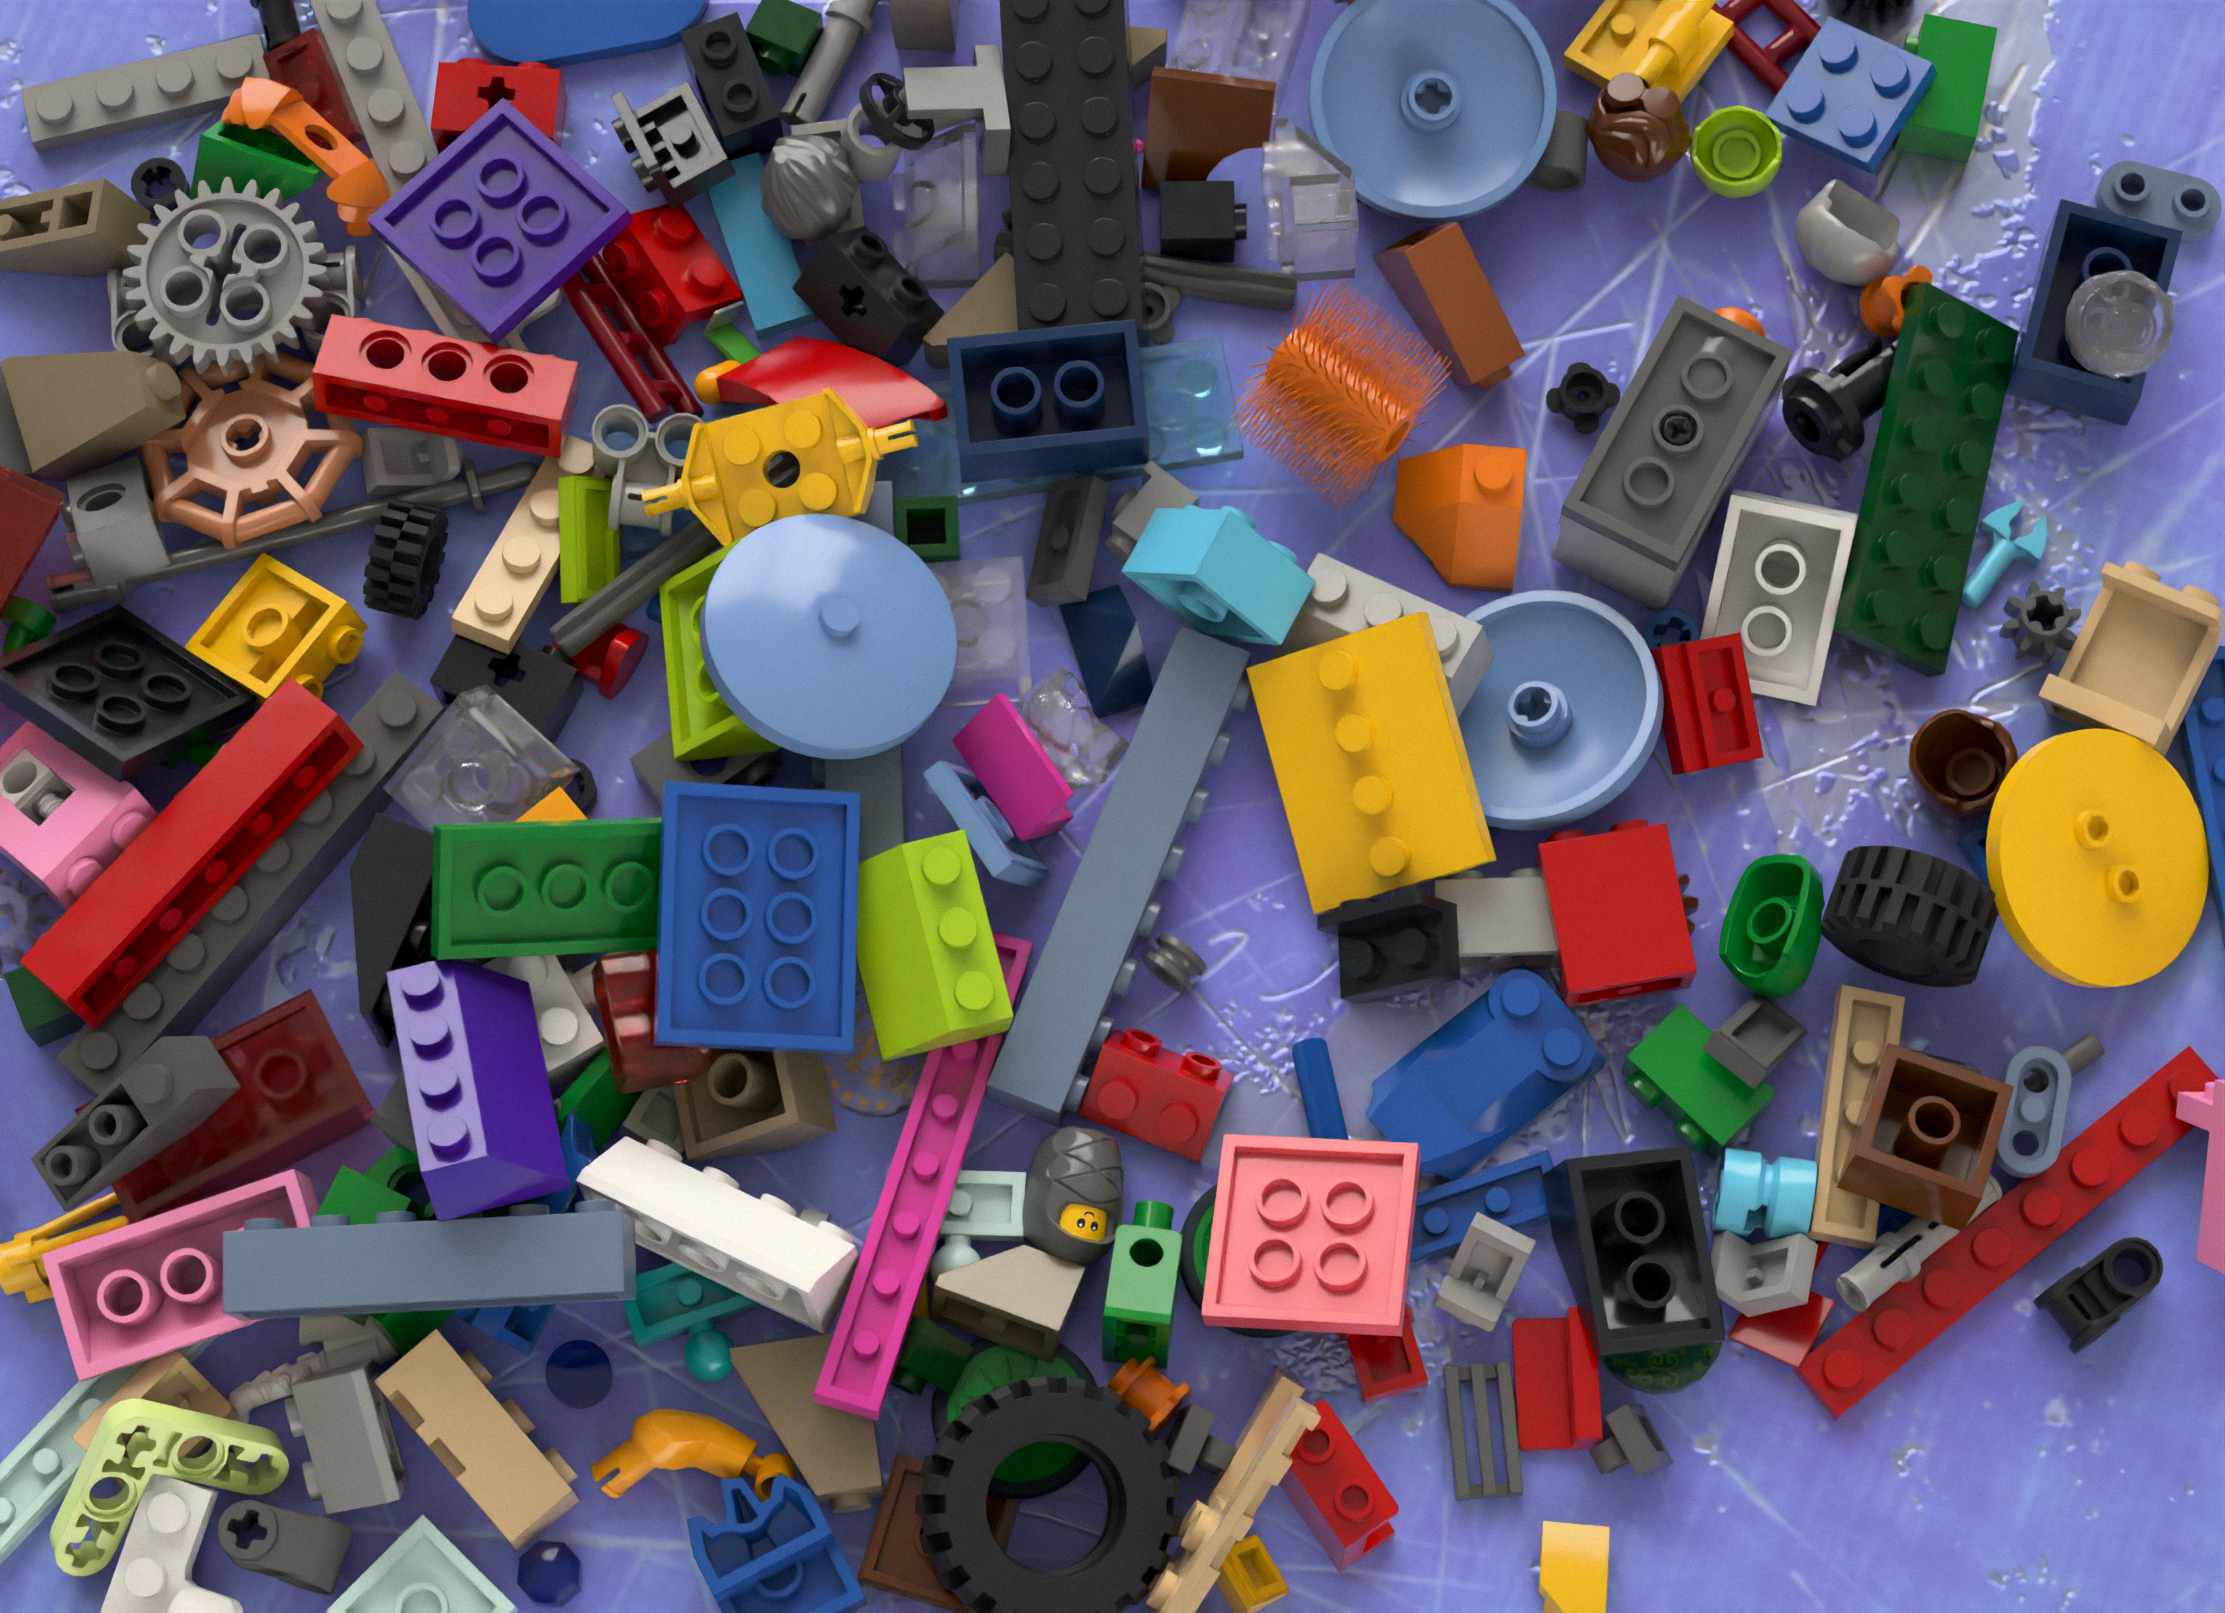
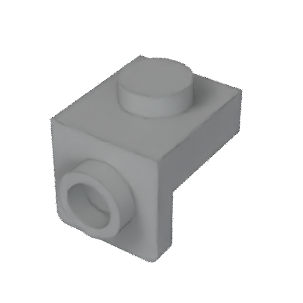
M366 428L360 435L364 439L361 460L368 495H395L450 481L460 472L463 460V449L460 439L406 428Z
M1477 1212L1433 1303L1437 1307L1449 1312L1462 1323L1475 1325L1488 1332L1493 1331L1536 1241Z
M1729 1230L1716 1233L1712 1247L1711 1263L1718 1298L1747 1317L1807 1304L1818 1244L1801 1233L1755 1245L1749 1244Z

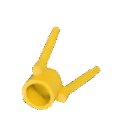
M124 1190L114 1191L36 1229L14 1234V1240L1 1243L0 1285L4 1293L11 1295L24 1291L29 1304L54 1298L42 1254L129 1225V1219L122 1215L53 1239L49 1238L122 1203L127 1198L126 1192Z

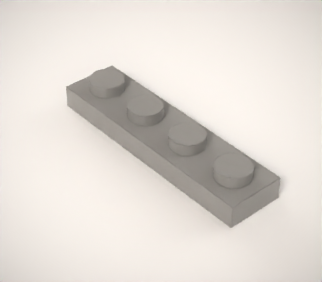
M309 0L371 155L386 178L391 195L393 196L438 156V152L375 0Z
M260 33L24 87L21 88L32 144L38 153L222 110L229 105L233 92L241 88L245 77L272 79L264 43Z

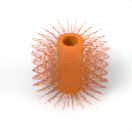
M1336 280L1315 313V308L1327 285L1325 284L1304 327L1302 325L1313 294L1299 328L1295 330L1296 309L1293 332L1285 338L1283 329L1280 326L1284 339L1277 350L1265 346L1275 351L1271 360L1251 368L1268 364L1266 371L1241 387L1265 374V377L1233 404L1235 405L1251 390L1261 384L1230 417L1231 419L1246 403L1249 404L1230 428L1235 425L1257 397L1260 396L1252 409L1241 419L1243 422L1236 432L1257 406L1258 408L1252 418L1239 432L1245 428L1244 433L1256 414L1262 408L1263 410L1254 419L1256 421L1244 437L1253 426L1256 427L1260 417L1268 410L1262 421L1250 433H1253L1249 441L1260 425L1267 419L1266 425L1253 439L1254 441L1259 434L1260 436L1264 435L1255 447L1256 449L1271 429L1272 431L1275 423L1278 422L1273 432L1263 442V444L1265 443L1263 448H1265L1271 436L1282 425L1281 429L1275 434V438L1263 452L1264 454L1274 440L1278 439L1282 430L1289 425L1281 438L1270 449L1272 452L1269 457L1281 439L1290 431L1285 442L1272 456L1273 458L1278 451L1280 454L1285 443L1297 430L1295 436L1283 449V453L1275 464H1277L1290 444H1293L1294 440L1298 437L1292 449L1282 459V461L1284 459L1286 461L1292 450L1302 441L1301 445L1295 450V454L1283 468L1284 470L1293 457L1296 458L1301 447L1308 441L1301 454L1294 460L1295 463L1291 464L1293 466L1289 472L1301 455L1309 448L1306 456L1292 474L1298 467L1300 469L1304 460L1316 447L1315 452L1303 465V469L1296 479L1317 453L1318 455L1302 477L1304 476L1305 479L1312 466L1320 458L1321 460L1305 483L1313 473H1316L1320 464L1328 457L1320 471L1311 481L1314 482L1320 472L1329 464L1327 470L1311 490L1318 483H1321L1324 476L1336 463L1335 468L1323 481L1324 483L1318 490L1319 492L1329 477L1338 469L1332 481L1323 490L1325 494L1332 482L1341 474L1334 487L1325 497L1326 499L1333 489L1337 487L1340 480L1348 473L1340 487L1332 495L1330 503L1340 488L1348 480L1349 482L1332 506L1338 499H1341L1344 492L1356 479L1354 485L1338 506L1339 508L1364 475L1344 509H1346L1366 478L1367 480L1355 504L1357 503L1378 463L1379 465L1368 493H1370L1381 463L1386 460L1384 479L1388 458L1396 451L1398 460H1400L1397 449L1406 439L1415 442L1406 438L1411 429L1428 422L1414 425L1416 418L1439 402L1418 415L1417 412L1447 386L1445 385L1426 403L1422 404L1452 371L1421 401L1450 365L1449 363L1429 388L1424 391L1433 377L1440 371L1439 369L1448 356L1433 376L1427 380L1434 367L1442 359L1439 356L1434 366L1423 377L1428 366L1440 352L1439 350L1433 359L1428 362L1422 373L1415 378L1425 362L1431 357V353L1435 348L1432 349L1425 361L1414 372L1418 363L1431 346L1424 350L1420 359L1408 372L1409 367L1427 343L1426 341L1416 356L1405 367L1413 352L1420 346L1419 340L1411 354L1402 362L1406 356L1405 354L1420 336L1418 335L1410 347H1407L1402 357L1395 363L1402 350L1409 344L1408 341L1414 332L1402 349L1394 356L1397 348L1411 330L1406 336L1403 335L1399 344L1387 357L1388 352L1399 341L1398 338L1407 325L1393 344L1391 342L1386 351L1385 349L1401 327L1399 329L1397 327L1391 338L1381 349L1380 347L1386 341L1385 338L1398 323L1399 319L1389 331L1387 329L1390 327L1389 324L1393 319L1392 317L1382 333L1373 341L1377 332L1388 320V318L1385 321L1383 319L1377 331L1366 342L1368 336L1378 326V322L1387 310L1384 311L1373 328L1370 327L1368 334L1363 338L1371 323L1378 317L1376 314L1379 310H1377L1368 326L1360 334L1359 332L1366 326V321L1378 305L1368 316L1370 304L1360 320L1353 325L1357 316L1370 302L1369 300L1358 311V306L1366 296L1364 295L1353 312H1349L1361 298L1359 297L1356 300L1357 294L1348 310L1338 320L1339 316L1344 312V308L1356 294L1355 292L1347 302V298L1350 296L1348 293L1351 288L1333 311L1332 308L1347 290L1346 288L1342 292L1343 289H1341L1334 303L1323 315L1345 280L1331 299L1329 296L1325 307L1315 319L1336 284ZM1344 303L1343 307L1341 308L1337 316L1333 320H1331L1335 315L1336 311L1338 310V308ZM1349 312L1347 319L1342 323L1347 313ZM1357 312V314H1356V316L1353 318V320H1352V321L1348 324V326L1344 329V327H1345L1346 323L1348 322V320ZM1365 317L1360 328L1352 335L1360 321ZM1387 330L1383 340L1374 348L1382 334ZM1371 347V349L1369 350V352L1367 353V355L1364 357V355L1366 354L1367 350ZM1261 389V391L1256 395V397L1250 400ZM1277 414L1276 419L1274 420V422H1273V423L1271 424V426L1263 433V431H1264V429L1266 428V426L1270 423V421H1271V420L1275 417V415Z

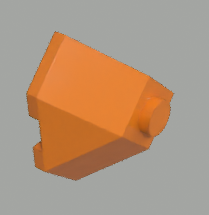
M1464 443L1398 460L1393 524L1408 541L1412 539L1434 564L1433 569L1449 587L1513 592L1527 449Z

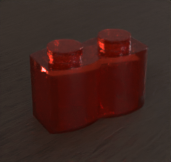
M657 948L599 957L591 971L595 1001L605 1032L609 1064L618 1094L693 1083L703 1070V1063L708 1062L710 1059V1048L653 1045Z

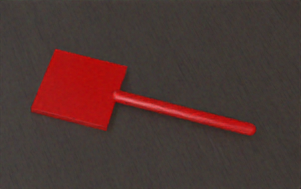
M1820 1240L1815 1242L1818 1244L1813 1273L1830 1242ZM1810 1291L1807 1304L1747 1317L1740 1313L1728 1337L1735 1342L1800 1370L1831 1313L1835 1301Z

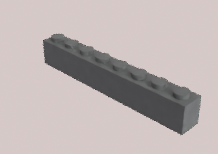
M395 669L347 724L365 747L96 1030L92 1029L87 1023L80 1029L55 1058L69 1077L97 1098L159 1038L189 1036L367 832L376 812L382 814L453 733L454 729L444 706Z

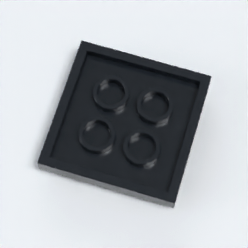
M119 604L0 658V701L119 783L252 718L257 696Z

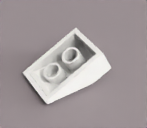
M1734 488L1730 497L1700 640L1740 633L1751 693L1816 706L1858 514Z

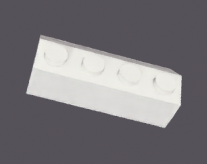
M625 1136L582 1169L576 1182L585 1201L605 1200L615 1202L616 1211L623 1210L635 1219L636 1244L815 1331L826 1334L846 1299L860 1258L856 1246L853 1245V1237L843 1229L825 1221H820L818 1226L815 1227L795 1217L797 1214L796 1210L783 1200L769 1194H762L760 1199L752 1197L738 1190L740 1187L739 1183L728 1174L710 1166H706L703 1172H700L681 1163L683 1158L677 1151L654 1139H649L646 1145Z

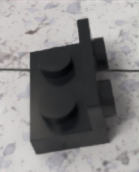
M1405 886L1392 890V898L1380 901L1351 899L1341 902L1339 911L1318 915L1317 930L1338 936L1341 999L1359 1003L1459 980L1460 960L1457 904L1431 896L1429 888Z

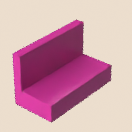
M1004 693L996 694L951 741L1021 842L1057 833L1074 818L1065 804L1075 794Z

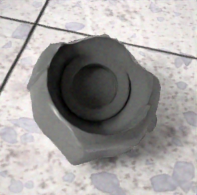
M789 135V137L783 136V138L777 139L775 146L772 148L771 156L761 176L760 187L763 200L761 207L779 234L785 238L809 242L823 241L827 236L836 234L840 229L860 184L848 165L850 163V153L834 140L814 135Z

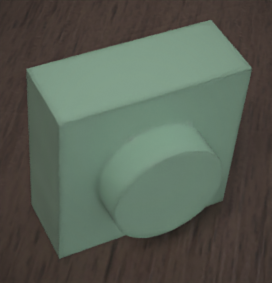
M655 1073L618 1133L646 1145L649 1139L660 1141L681 1155L685 1146L672 1083Z

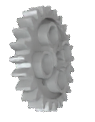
M230 177L224 178L220 193L214 194L211 193L209 186L204 180L199 181L198 198L190 200L179 189L174 191L178 208L170 211L166 207L156 204L153 208L160 222L158 226L155 227L144 223H139L137 226L141 238L145 241L146 245H128L127 247L131 261L138 266L123 270V276L127 285L135 288L126 293L125 297L130 309L139 311L134 317L141 332L152 330L149 339L156 351L162 350L171 344L169 354L173 363L178 366L190 354H193V363L199 374H203L207 370L212 360L218 361L224 377L230 376L234 360H242L246 369L252 374L256 371V356L262 353L276 365L280 362L276 348L278 344L284 342L294 349L301 347L295 333L297 326L309 330H315L317 327L315 319L308 308H326L327 305L324 293L316 287L330 283L327 267L319 265L327 260L328 257L323 243L314 242L319 237L314 222L301 223L304 215L301 206L297 202L283 209L284 200L280 190L277 188L269 192L264 199H261L256 180L252 179L246 185L243 193H236ZM239 228H245L246 230L242 233L237 246L234 248L233 240L236 231ZM212 233L220 236L217 243L212 247L206 249L192 247L194 241L201 235ZM268 247L281 250L278 256L271 262L262 264L251 261L254 255L261 249ZM232 261L234 263L238 275L230 274ZM216 278L224 279L222 292ZM192 289L202 292L200 298L191 305L178 306L174 304L177 296L183 291ZM258 304L263 307L260 313L253 319L238 320L234 318L237 310L244 305ZM217 307H220L221 313L217 324L213 326L208 325L215 315Z

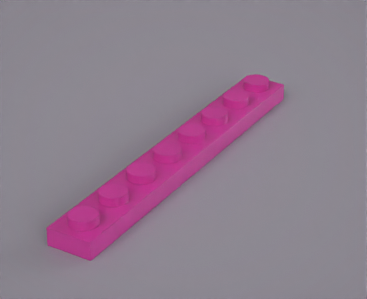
M992 931L1009 1000L1014 1012L1033 954V942ZM1007 1032L929 1051L814 1391L815 1403L879 1420L987 1093L986 1084L999 1056Z

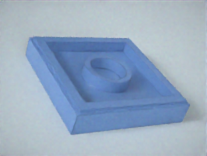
M939 760L922 773L960 830L965 829L969 843L994 878L1032 889L1049 876V869L1029 840L1020 841L972 770Z

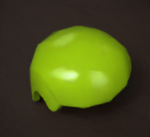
M1741 105L1718 109L1710 114L1693 131L1690 144V160L1694 174L1710 192L1726 198L1736 199L1756 195L1769 186L1778 174L1782 163L1783 147L1781 133L1762 112Z

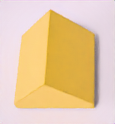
M1257 1534L1244 1538L1241 1542L1236 1541L1220 1566L1219 1571L1221 1573L1215 1581L1233 1613H1255L1290 1592L1288 1585Z

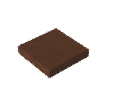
M896 1453L857 1581L861 1585L951 1612L970 1613L959 1604L960 1599L950 1589L943 1588L933 1573L936 1567L930 1554H924L918 1535L923 1534L921 1515H915L916 1495H921L924 1477L919 1474L924 1461ZM987 1493L986 1513L988 1524L996 1542L1006 1553L1022 1499L1004 1498Z

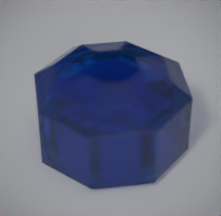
M538 1541L519 1558L517 1584L536 1606L563 1607L581 1591L583 1564L564 1542Z

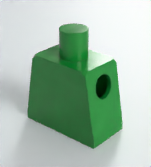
M1152 1200L1140 1201L1135 1204L1133 1224L1117 1225L1103 1315L1102 1361L1126 1364L1134 1357L1142 1364L1147 1358L1153 1356L1157 1360L1155 1368L1167 1369L1180 1276L1183 1234L1171 1230L1174 1209L1166 1203Z

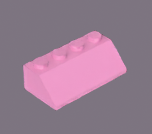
M291 1169L42 1254L78 1381L84 1382L265 1320L240 1321L223 1313V1232L244 1231L245 1220L259 1218L282 1219L285 1221V1228L310 1227V1217L315 1216L319 1210L310 1177L295 1169Z

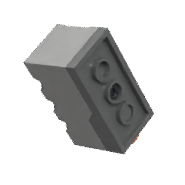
M1679 295L1562 505L1559 524L1561 525L1558 541L1553 548L1551 558L1655 611L1666 609L1682 581L1695 552L1706 537L1725 497L1729 494L1749 453L1754 444L1757 443L1776 408L1793 351L1767 339L1761 323L1744 310L1736 307H1724L1711 311Z

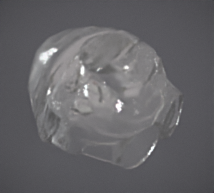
M1064 668L1058 669L1051 675H1046L1041 681L1027 690L1016 707L1020 717L1073 792L1100 788L1108 779V771L1116 766L1129 747V742L1123 736L1117 738L1110 727L1101 724L1100 720L1089 708V697L1082 684L1072 672Z

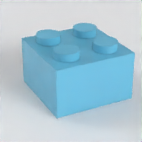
M1186 505L1184 509L1156 508L1121 571L1199 633L1220 641L1271 645L1282 644L1316 581L1296 565L1299 559L1295 553L1281 544L1267 541L1254 530L1256 523L1250 516L1231 506H1222L1221 510L1202 509L1194 505Z

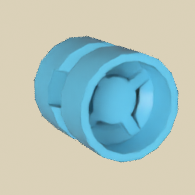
M1724 1147L1715 1187L1711 1221L1712 1231L1722 1232L1729 1230L1736 1235L1748 1237L1755 1228L1763 1229L1767 1240H1775L1799 1233L1807 1237L1816 1188V1161L1780 1155L1773 1164L1765 1163L1761 1152Z

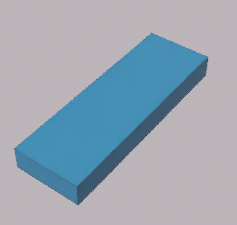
M756 152L730 160L736 174L706 191L757 339L815 322V313L792 289L801 276V271L790 239L779 234L761 207L763 200L760 184L764 165L760 153Z

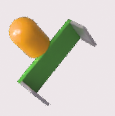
M743 301L715 311L703 331V334L729 359L703 370L695 379V394L701 402L707 405L723 403L720 399L716 377L762 355L731 323L735 321L742 309Z

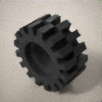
M397 498L391 499L388 502L387 509L384 508L381 513V524L376 525L373 533L375 541L373 545L370 544L368 551L370 561L365 566L364 576L367 577V580L363 585V594H366L364 603L367 605V608L414 620L421 619V615L426 613L428 602H431L434 596V585L439 582L441 575L439 568L440 564L444 563L446 553L443 552V547L448 539V533L445 532L448 527V518H445L447 514L445 510Z

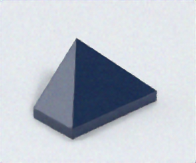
M1119 584L1088 593L1086 601L1059 605L1095 720L1147 705L1153 691V685L1137 620Z

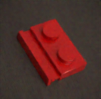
M1740 633L1650 649L1663 686L1664 709L1662 724L1672 775L1764 758Z

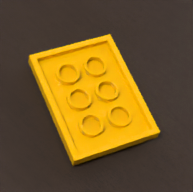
M1416 612L1246 668L1314 914H1322L1339 909L1340 903L1343 901L1372 899L1391 893L1392 890L1399 887L1415 886L1497 861L1427 612Z

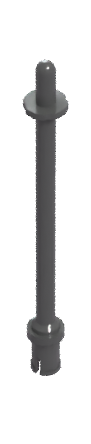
M473 459L465 460L463 464L465 477L325 512L313 524L306 520L244 541L241 549H226L222 541L215 540L169 552V566L99 589L95 585L89 567L54 576L52 574L45 576L46 588L48 591H52L53 595H50L49 599L56 615L62 614L64 611L110 600L112 605L126 602V595H130L136 586L257 556L262 552L269 553L381 524V513L384 508L387 509L388 502L391 499L394 500V498L437 509L471 501L477 514H483L487 512L484 497L529 486L538 468L534 463L525 461L477 473Z

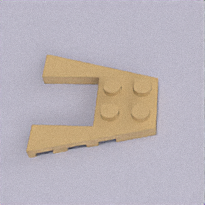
M1279 1368L1276 1369L1234 1445L1236 1450L1226 1472L1221 1471L1217 1475L1203 1502L1196 1500L1179 1527L1178 1536L1183 1539L1162 1574H1155L1148 1583L1147 1587L1150 1589L1146 1601L1148 1613H1195L1220 1575L1219 1568L1235 1541H1242L1255 1520L1253 1516L1272 1485L1277 1487L1292 1464L1293 1458L1290 1457V1454L1304 1430L1307 1428L1313 1431L1321 1419L1316 1407L1300 1399L1305 1391L1300 1380Z

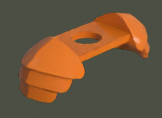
M245 77L241 88L235 90L230 97L229 105L223 111L221 120L226 125L233 123L243 126L247 124L249 128L254 130L270 124L333 179L332 183L327 187L326 194L329 199L337 202V213L339 218L345 222V231L351 236L372 235L373 232L367 219L392 197L387 180L373 158H367L304 102L303 96L297 90L273 80ZM305 131L317 133L325 138L333 150H326L314 144L307 137Z

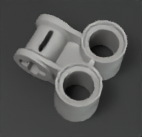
M625 404L611 405L604 408L595 417L592 425L593 459L600 470L614 477L608 513V529L618 530L621 524L659 529L661 536L671 537L675 510L653 515V517L649 518L644 509V505L667 500V498L647 503L642 501L641 493L644 490L648 491L677 483V480L681 478L685 459L674 458L667 452L666 448L678 440L690 441L693 425L698 422L705 423L698 416L689 413H676L665 418L658 426L656 433L648 432V424L643 414L634 407ZM614 432H626L631 434L637 442L632 448L625 451H616L610 449L604 443V439Z

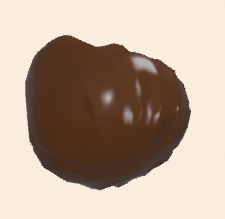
M1951 709L1937 713L1934 717L1927 720L1913 736L1909 749V773L1915 792L1926 803L1928 810L1939 813L1944 818L1957 819L1963 822L1967 819H1980L1983 815L1991 813L1999 788L2011 768L2018 761L2019 755L2012 741L2011 734L1999 722L1965 710Z

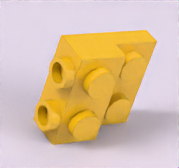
M262 552L184 648L257 696L256 704L260 707L290 677L321 700L324 691L323 682L339 663H350L358 656L363 646L362 634L368 626L346 600Z

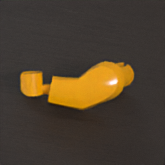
M657 1409L641 1415L634 1420L632 1436L591 1466V1472L596 1482L619 1468L620 1473L601 1487L604 1493L614 1499L621 1497L628 1488L655 1468L678 1470L695 1467L722 1479L740 1478L746 1472L756 1478L755 1494L762 1502L771 1496L773 1481L769 1477H777L780 1474L792 1480L795 1477L794 1464L787 1455L772 1453L760 1458L755 1455L759 1442L711 1415L677 1409Z

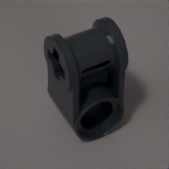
M2138 1237L2123 1238L2114 1242L2083 1267H2077L2040 1294L2033 1303L2039 1310H2048L2071 1339L2068 1347L2075 1355L2116 1325L2123 1315L2141 1303L2160 1282L2163 1273L2162 1258L2158 1250L2148 1241ZM2118 1258L2135 1260L2144 1271V1283L2136 1287L2122 1284L2113 1273V1261Z

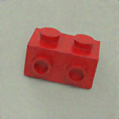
M669 204L630 214L632 222L605 245L602 250V257L607 263L610 273L619 281L637 308L642 321L651 329L662 347L675 344L686 325L711 318L715 311L737 303L743 298L742 292L683 204L674 209H671Z
M1126 1029L1125 1032L1115 1030L1102 1046L1079 1116L1200 1162L1207 1148L1224 1097L1230 1090L1235 1076L1221 1070L1222 1064L1208 1055L1187 1052L1184 1056L1161 1047L1162 1041L1148 1032L1139 1029Z

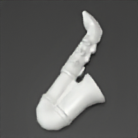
M342 1315L300 1317V1345L307 1346L313 1342L322 1341L324 1349L319 1351L318 1354L309 1352L296 1358L297 1363L293 1365L286 1362L272 1372L264 1370L252 1382L246 1381L232 1391L228 1402L237 1410V1416L233 1420L248 1424L252 1409L293 1395L291 1385L297 1379L374 1358L375 1364L384 1365L401 1354L394 1350L370 1318H368L365 1326H362Z

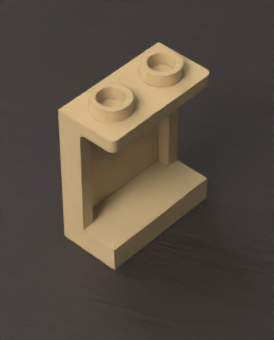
M2127 561L2124 567H2120L2113 563L2105 562L2100 572L2103 586L2077 636V640L2059 675L2048 674L2038 697L2048 714L2084 729L2097 728L2123 732L2145 742L2165 757L2225 636V614L2223 609L2218 607L2220 601L2212 594L2200 588L2185 585L2181 592L2159 583L2161 577L2153 570L2141 564Z

